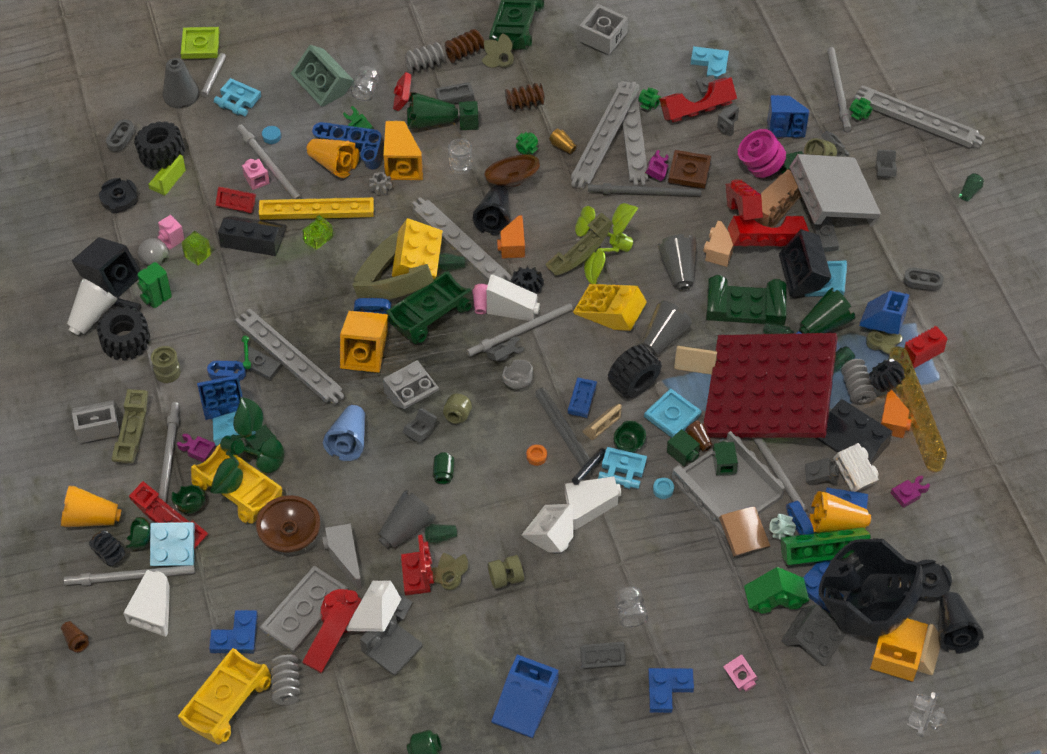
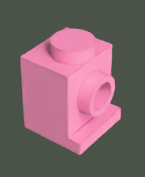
M249 159L242 165L243 175L252 190L270 184L268 171L264 168L260 159Z
M171 215L158 222L160 229L158 231V239L163 241L169 250L185 241L182 226Z
M742 654L723 666L739 691L744 689L746 692L756 686L755 681L758 678ZM742 672L747 674L744 680L739 679V674Z

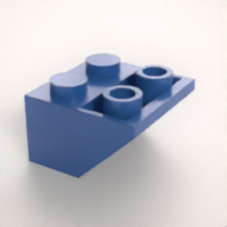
M771 95L767 117L768 130L775 137H805L809 109L791 96Z
M890 290L868 302L859 326L899 335L906 316L909 294Z

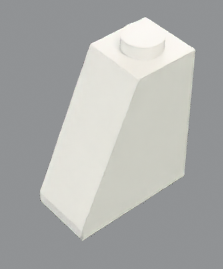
M490 276L486 290L487 314L526 321L533 320L535 314H539L540 303H537V294L498 276Z
M614 476L581 481L578 485L573 483L565 484L566 503L571 504L573 507V530L580 528L618 505L621 487L620 484H616Z
M146 571L124 611L128 624L165 637L167 636L170 592L167 576L159 571Z

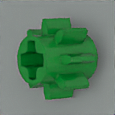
M649 87L647 90L643 89L638 98V101L642 103L640 107L650 111L652 108L656 109L660 103L659 98H661V96L657 95L659 91Z
M862 97L860 100L855 99L849 109L853 112L851 117L860 121L862 118L867 119L873 107L869 106L871 101Z
M525 132L516 137L518 141L516 149L521 154L529 155L538 150L536 147L538 139L533 133Z

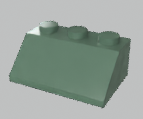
M313 45L308 46L291 72V75L322 107L344 96L354 82L323 48Z

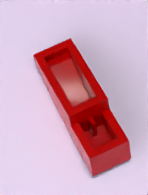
M337 600L335 601L302 661L303 664L322 673L355 610Z

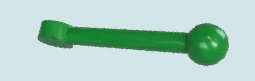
M243 336L241 339L244 343L245 361L243 362V368L249 369L251 367L248 357L249 337Z

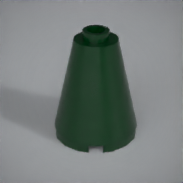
M416 92L409 94L408 102L411 103L407 107L408 129L449 124L458 118V108H455L454 104Z
M831 288L799 323V331L801 333H827L856 319L855 313H850L849 308L851 305L838 290L833 292L834 288Z

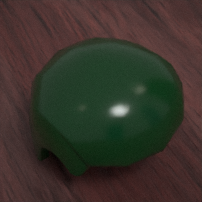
M624 421L615 430L613 443L619 450L635 453L645 443L646 431L636 421Z
M196 485L181 486L179 492H172L171 494L172 503L179 512L184 514L197 512L205 504L206 500L204 491L200 486Z
M136 517L132 521L130 535L127 537L130 544L126 545V548L142 549L150 542L151 526L144 517Z

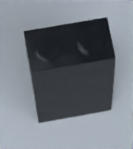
M98 237L72 260L81 277L99 286L116 298L138 280V273L141 271L126 245Z

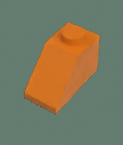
M519 215L501 231V239H497V250L501 251L502 259L525 257L522 215Z
M893 390L887 391L881 424L893 431L892 436L903 438L905 431H909L912 419H908L909 410Z

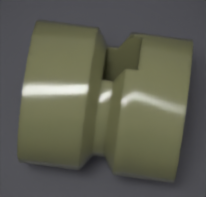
M813 138L805 144L804 154L836 156L837 149L832 142Z
M170 346L156 348L151 354V362L156 379L162 383L176 381L181 373L176 351Z
M518 555L506 557L504 562L499 559L487 563L490 580L494 589L505 587L508 582L516 584L524 581V573Z

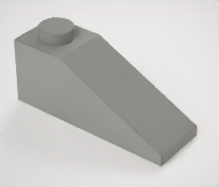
M351 523L325 528L326 536L322 537L324 549H329L331 559L356 589H362Z

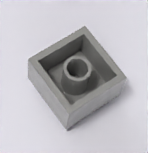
M597 4L579 26V41L610 55L628 33V17Z

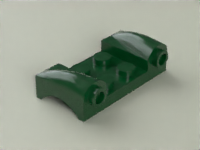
M501 0L489 39L498 41L501 34H505L512 42V50H527L529 46H532V36L529 35V28L534 12H540L544 8V0Z
M446 271L435 278L431 284L417 290L386 311L388 322L412 343H421L427 338V326L453 308H456L460 313L467 312L472 308L474 303L472 290L460 286L450 272Z
M714 275L708 279L706 320L785 326L787 284L780 279H773L767 283L766 288L728 286L726 278L721 275Z

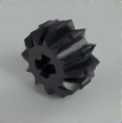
M527 265L526 269L519 267L518 271H514L511 283L536 294L541 293L544 280L541 271H537L536 267L529 269Z
M885 359L882 363H878L876 367H873V371L869 373L871 384L874 388L880 390L881 393L886 390L890 392L891 389L902 384V380L905 378L902 365L894 359L888 361Z
M105 530L96 533L89 541V546L94 554L108 566L118 563L125 555V550L120 545V542Z

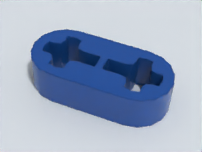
M359 298L354 302V311L386 314V311L391 308V302L383 298Z
M213 361L207 367L208 376L211 380L238 375L239 381L246 377V369L243 368V363L239 361Z
M796 500L788 503L786 510L788 516L793 517L792 522L796 525L798 534L814 533L812 523L800 502Z

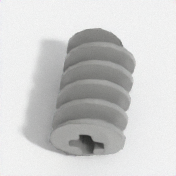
M435 42L433 46L431 44L427 45V48L422 46L420 50L415 48L413 52L409 50L405 55V62L411 74L414 67L418 72L420 71V66L425 70L427 63L432 68L434 61L437 65H440V59L445 62L442 47L438 42Z
M852 359L841 368L850 400L855 404L869 403L877 396L873 392L874 387L871 385L870 375L867 372V367L864 365L865 361L862 359Z
M280 655L275 657L270 663L272 668V700L279 705H290L299 701V698L296 697L300 694V689L297 688L300 683L297 680L299 673L296 671L299 669V666L296 664L298 662L296 655Z

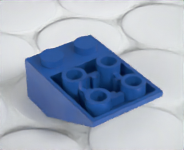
M238 375L197 383L205 420L237 411L240 397H243Z
M517 655L508 673L491 723L533 738L558 683L559 670Z

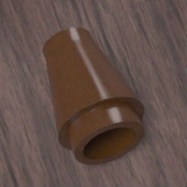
M695 421L686 428L687 434L700 443L699 448L702 452H706L713 447L707 430L700 421Z
M71 621L65 622L61 626V631L71 651L79 653L88 647V636Z

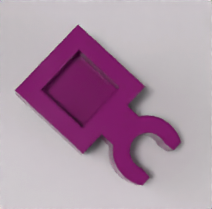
M657 150L649 160L645 173L662 181L668 168L666 161L669 156L666 154L662 158L659 155L660 150Z
M189 434L182 435L183 440L187 441L186 443L177 442L179 450L187 451L189 457L201 462L206 461L216 449L214 442L199 436L192 440Z
M921 475L916 477L914 483L906 480L892 488L891 494L905 508L920 499V493H926L929 490L930 484L920 485L919 483L923 481V476Z

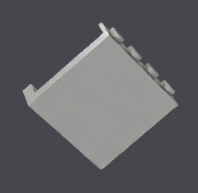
M797 154L790 165L791 172L814 224H821L826 216L866 218L869 226L872 227L881 215L854 157Z
M731 431L728 432L726 442L735 443L738 460L736 474H715L712 457L713 449L685 468L678 465L672 472V481L724 537L726 535L719 519L721 515L750 507H756L759 515L781 500L785 489L782 481L775 478L770 473L769 468L762 464L754 452L748 450L743 445L742 440Z

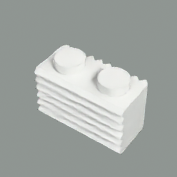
M859 443L838 452L833 457L835 464H837L841 475H843L851 491L859 492L879 480L876 467L871 466L866 449L864 447L861 448Z

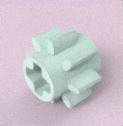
M778 514V518L771 519L769 530L773 533V538L781 540L780 537L794 535L796 525L792 522L793 517Z

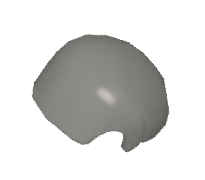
M148 238L138 248V258L145 265H150L153 262H157L160 265L164 258L169 257L168 247L158 238Z
M513 360L510 367H504L502 380L510 388L522 389L532 381L533 366L525 360Z

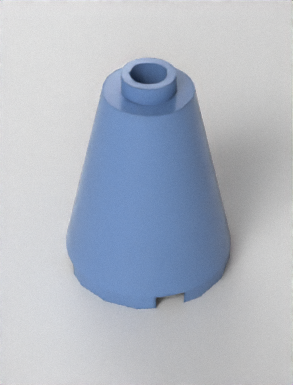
M357 405L346 407L324 436L323 446L329 455L333 456L335 454L342 461H352L360 457L364 450L365 412L361 407Z

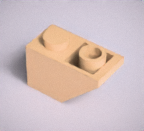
M717 221L715 228L712 227L710 230V242L706 241L703 252L706 253L705 261L728 267L734 246L729 232L722 221Z

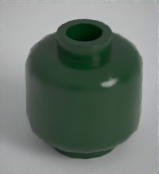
M425 730L411 735L410 743L407 744L408 754H439V751H442V745L437 733L434 734L431 730Z

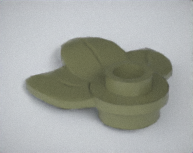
M501 34L498 41H484V49L488 55L482 59V62L486 66L491 68L497 66L507 68L513 64L512 42L507 35ZM504 55L508 56L507 62L502 61Z
M873 329L866 337V344L873 350L881 349L886 354L896 355L899 353L896 345L902 342L903 337L901 334H888L884 331Z
M443 553L438 567L431 568L434 583L441 584L446 590L457 588L461 582V576L468 569V558L463 554L455 560L449 554Z

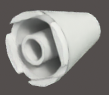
M83 278L67 325L70 326L68 330L78 336L80 333L85 334L117 301V298Z

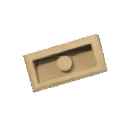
M677 346L674 368L712 375L717 352Z
M617 404L609 408L582 432L591 440L597 438L621 418L622 405Z
M933 624L928 626L917 669L918 672L933 675L941 646L939 632Z

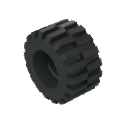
M167 121L150 123L148 126H144L142 130H139L137 132L138 135H135L134 144L139 159L144 166H148L150 169H160L162 167L165 169L167 166H171L179 155L184 156L185 145L181 132L174 123H168Z
M120 306L116 307V310H108L109 313L102 315L103 319H99L97 334L103 352L107 353L109 357L113 356L115 360L122 358V361L127 360V358L134 359L136 355L140 356L142 350L146 351L148 348L147 344H150V332L141 311L138 312L136 308L130 309L129 306H125V308ZM123 331H131L130 333H128V334H126V335H122V336H118V335H117V334H119L120 332H123Z
M635 345L616 359L608 372V381L626 399H631L645 392L655 382L661 372L662 363L644 345Z

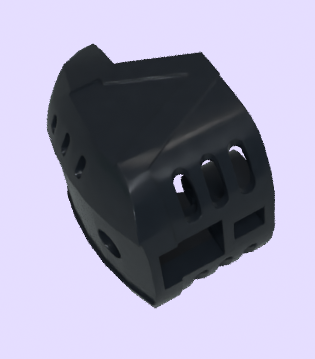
M884 539L854 540L845 545L831 560L821 578L819 596L834 617L841 631L860 636H886L902 625L914 609L923 590V569L919 563L902 556ZM854 550L853 553H851L844 561H842V558L849 551ZM854 558H859L853 564L850 563V561H852ZM862 564L863 566L856 571L855 568ZM839 591H851L846 601Z

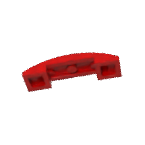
M144 481L129 495L132 502L154 523L189 522L160 499L159 493ZM196 523L194 550L208 535Z

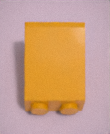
M386 121L383 155L386 176H391V180H423L422 153L405 121Z
M348 312L340 333V369L380 373L388 333V314Z

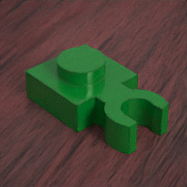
M351 106L353 110L351 116L345 112L343 113L347 120L352 121L348 126L374 129L363 114L359 115L358 110L354 106Z

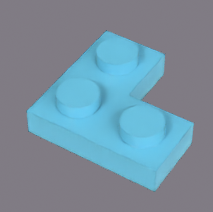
M693 46L691 64L708 66L707 77L714 75L716 79L721 74L726 73L729 51Z

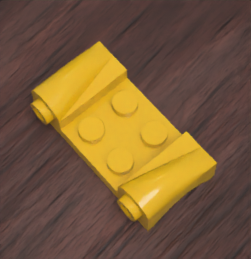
M220 444L206 461L191 467V482L193 485L200 486L202 490L212 486L213 478L219 465L225 459L230 458L221 449ZM234 455L239 462L238 468L243 472L242 483L236 491L222 495L238 505V517L242 522L252 524L257 520L259 512L268 502L282 496V487L246 461Z
M232 648L178 715L182 725L218 745L226 742L231 735V726L228 721L253 690L260 693L270 687L271 674L267 665L254 663Z

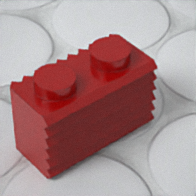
M934 326V328L924 331L921 335L918 334V337L915 336L912 340L905 342L902 358L914 369L944 352L948 339L937 326Z

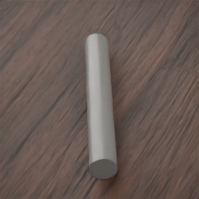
M219 54L201 91L202 96H208L226 58L225 54Z

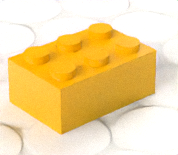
M407 218L398 231L392 277L409 273V268L428 264L433 279H435L443 230Z

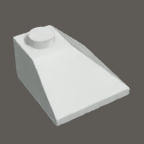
M544 505L522 536L547 552H563L567 549L568 543L573 538L572 505Z
M372 581L348 623L347 631H385L401 601V597L391 581Z

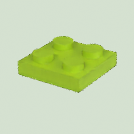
M219 27L183 28L181 58H218Z

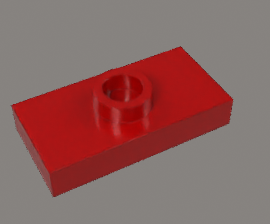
M407 72L397 81L394 89L393 109L396 111H400L408 102L412 76Z
M218 187L215 206L253 213L256 194Z

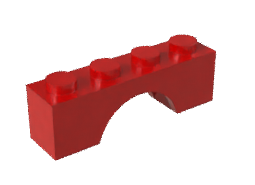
M724 77L709 82L705 96L697 102L689 101L682 93L659 98L664 119L677 122L682 120V116L688 115V117L698 115L700 110H705L706 112L716 109L715 106L719 104L721 106L732 104L731 100L737 99L732 77Z
M740 179L731 180V183L725 184L727 207L738 209L739 216L743 220L763 218L762 196L760 193Z
M733 216L727 228L733 246H786L800 229L809 232L803 216H786L781 226L775 228L763 226L755 219L743 220L740 216Z

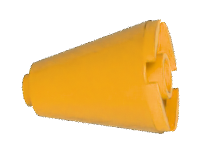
M312 139L307 144V154L340 178L348 177L351 174L349 172L352 168H356L359 160V150L355 147L356 144L351 141Z
M76 486L68 487L61 526L114 525L115 521H120L122 509H118V504Z
M818 491L813 498L811 507H815L814 514L810 513L809 520L816 533L866 528V526L870 525L871 515L863 507L824 491Z

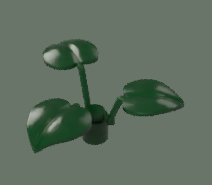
M240 397L239 406L234 416V430L239 435L224 436L220 442L221 449L230 458L222 461L215 473L210 491L213 494L232 493L241 485L243 472L238 468L239 462L234 455H239L243 451L258 455L256 467L265 473L276 471L284 461L283 446L276 439L269 438L261 444L260 452L246 448L243 441L239 439L251 436L252 431H258L263 424L261 408L257 403L248 398Z

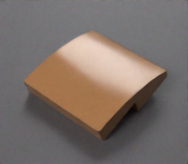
M756 507L733 511L719 517L734 557L770 547Z

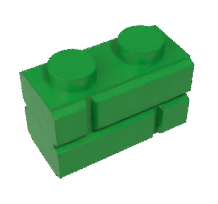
M153 262L147 266V269L144 268L138 273L139 282L137 285L142 291L140 297L146 305L149 304L151 307L157 308L163 301L165 302L172 297L167 272L157 262Z

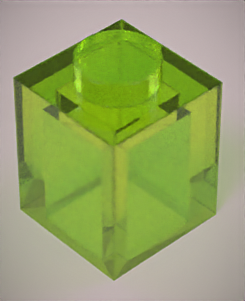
M195 230L181 242L184 257L197 266L211 255L209 240Z

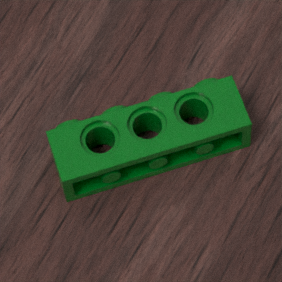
M863 527L780 537L782 558L787 565L832 560L849 542L859 539H871V535ZM854 550L849 551L843 558H847Z

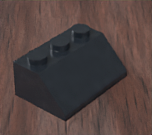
M231 215L223 218L219 228L220 246L277 256L286 225Z
M800 229L779 253L790 297L794 298L819 291L832 278L818 234Z
M841 399L828 414L826 438L816 439L837 453L859 443L861 448L864 447L866 449L868 460L872 465L889 446L893 431Z

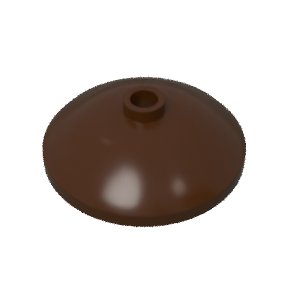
M533 155L511 156L493 163L486 169L484 175L491 184L517 187L537 172L540 162Z
M293 495L281 496L271 500L261 509L257 517L256 529L260 540L270 549L285 553L295 552L307 547L315 540L320 530V516L316 507L307 499Z

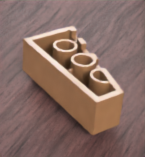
M790 170L780 175L777 180L761 193L763 218L755 220L763 226L774 228L802 196Z

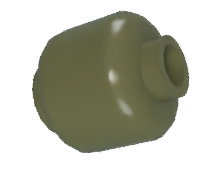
M452 394L448 397L443 407V415L451 423H463L471 412L472 403L465 395Z

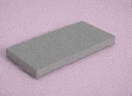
M313 566L259 627L260 631L294 654L322 622L320 607L325 596L337 589L348 590V587L316 566Z

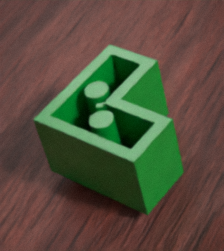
M779 567L744 585L749 609L762 614L770 612L772 608L778 605L792 610L798 609L802 604L809 601L804 578Z

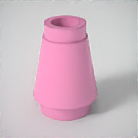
M477 284L472 290L476 314H486V290L488 286L486 284Z

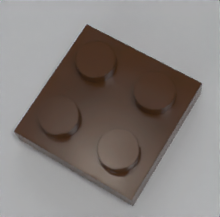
M675 150L668 183L705 189L712 156Z

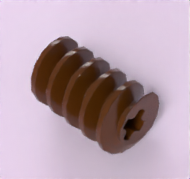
M471 29L469 32H465L463 35L460 34L445 42V52L451 63H455V58L461 60V55L466 58L467 52L472 55L473 49L475 52H478L480 48L484 49V39L476 29Z
M534 83L532 88L529 84L526 85L525 89L523 86H520L518 91L514 87L511 93L508 89H505L508 109L512 107L513 111H516V105H518L523 110V104L530 108L531 102L537 107V101L544 105L545 97L541 83L539 86L537 83Z

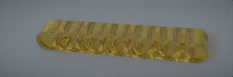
M893 347L890 350L888 360L894 359L898 361L905 372V378L902 380V384L896 386V391L900 400L909 410L908 419H912L910 427L927 469L932 472H939L944 467L947 450L908 352L903 347Z

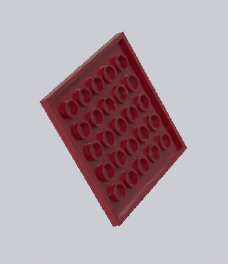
M837 333L718 335L715 350L717 352L716 363L712 369L704 418V426L709 438H727L730 431L739 438H826L838 340Z

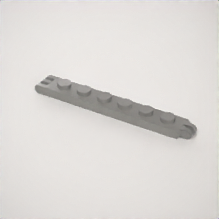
M625 81L620 82L571 175L572 187L578 186V188L583 189L586 183L590 184L639 90V84H634L633 86V83L630 82L627 85Z
M636 94L622 121L629 182L633 181V186H638V181H640L641 187H645V181H648V174L645 173L647 163L638 95Z
M863 85L860 86L853 98V101L855 99L860 100L861 97L871 101L869 106L873 107V110L967 147L974 146L979 148L985 139L983 135L979 134V131Z
M419 197L417 202L413 201L411 203L413 213L424 224L443 230L442 240L488 283L491 275L511 282L512 276L431 201H424Z
M248 309L246 311L247 315L245 313L241 314L240 318L243 321L239 318L234 320L239 328L326 403L330 401L336 405L338 399L342 400L344 398L341 392L342 388L254 311Z

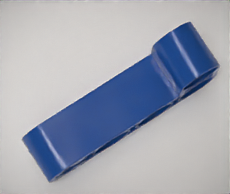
M319 122L313 126L312 132L316 139L351 141L361 151L360 156L368 169L373 170L380 166L384 153V139L378 130Z

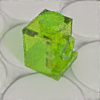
M320 215L316 217L317 219L302 230L304 242L316 250L333 238L332 225Z

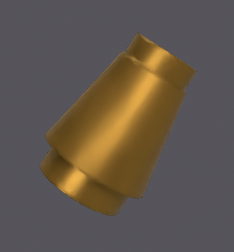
M557 128L549 137L552 145L569 154H572L577 148V145L574 144L564 130Z

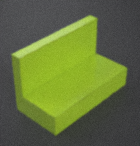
M179 155L171 166L169 165L165 169L162 167L148 184L149 189L165 196L186 171L183 156Z

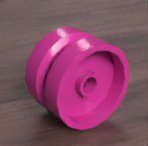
M759 129L751 132L741 141L738 147V156L752 175L764 178L774 174L781 168L786 159V151L771 131Z

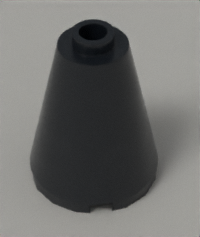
M493 186L475 208L472 221L480 232L484 233L486 231L490 235H500L501 231L510 224L509 192L504 186Z
M945 593L939 601V642L941 647L947 652L955 650L956 654L969 652L979 646L981 638L983 640V630L958 593Z

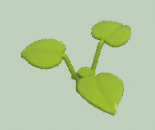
M622 203L615 210L612 218L614 234L609 232L607 234L610 237L609 242L613 248H598L585 262V277L591 284H596L597 278L602 271L605 263L604 252H619V250L628 252L632 248L633 239L622 232L638 207ZM585 206L581 210V216H579L576 222L575 232L579 237L587 234L589 230L588 224L595 218V210L590 206Z

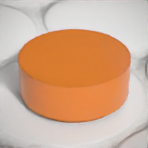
M542 445L530 446L526 452L527 461L534 466L544 464L547 460V450Z

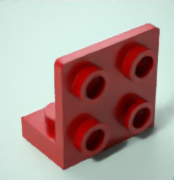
M418 535L420 552L401 554L405 596L431 592L430 584H434L428 541L424 542L423 535Z

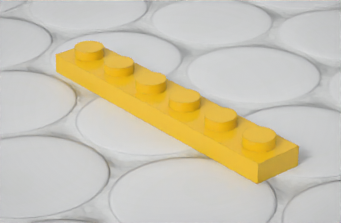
M373 197L259 200V220L374 217Z

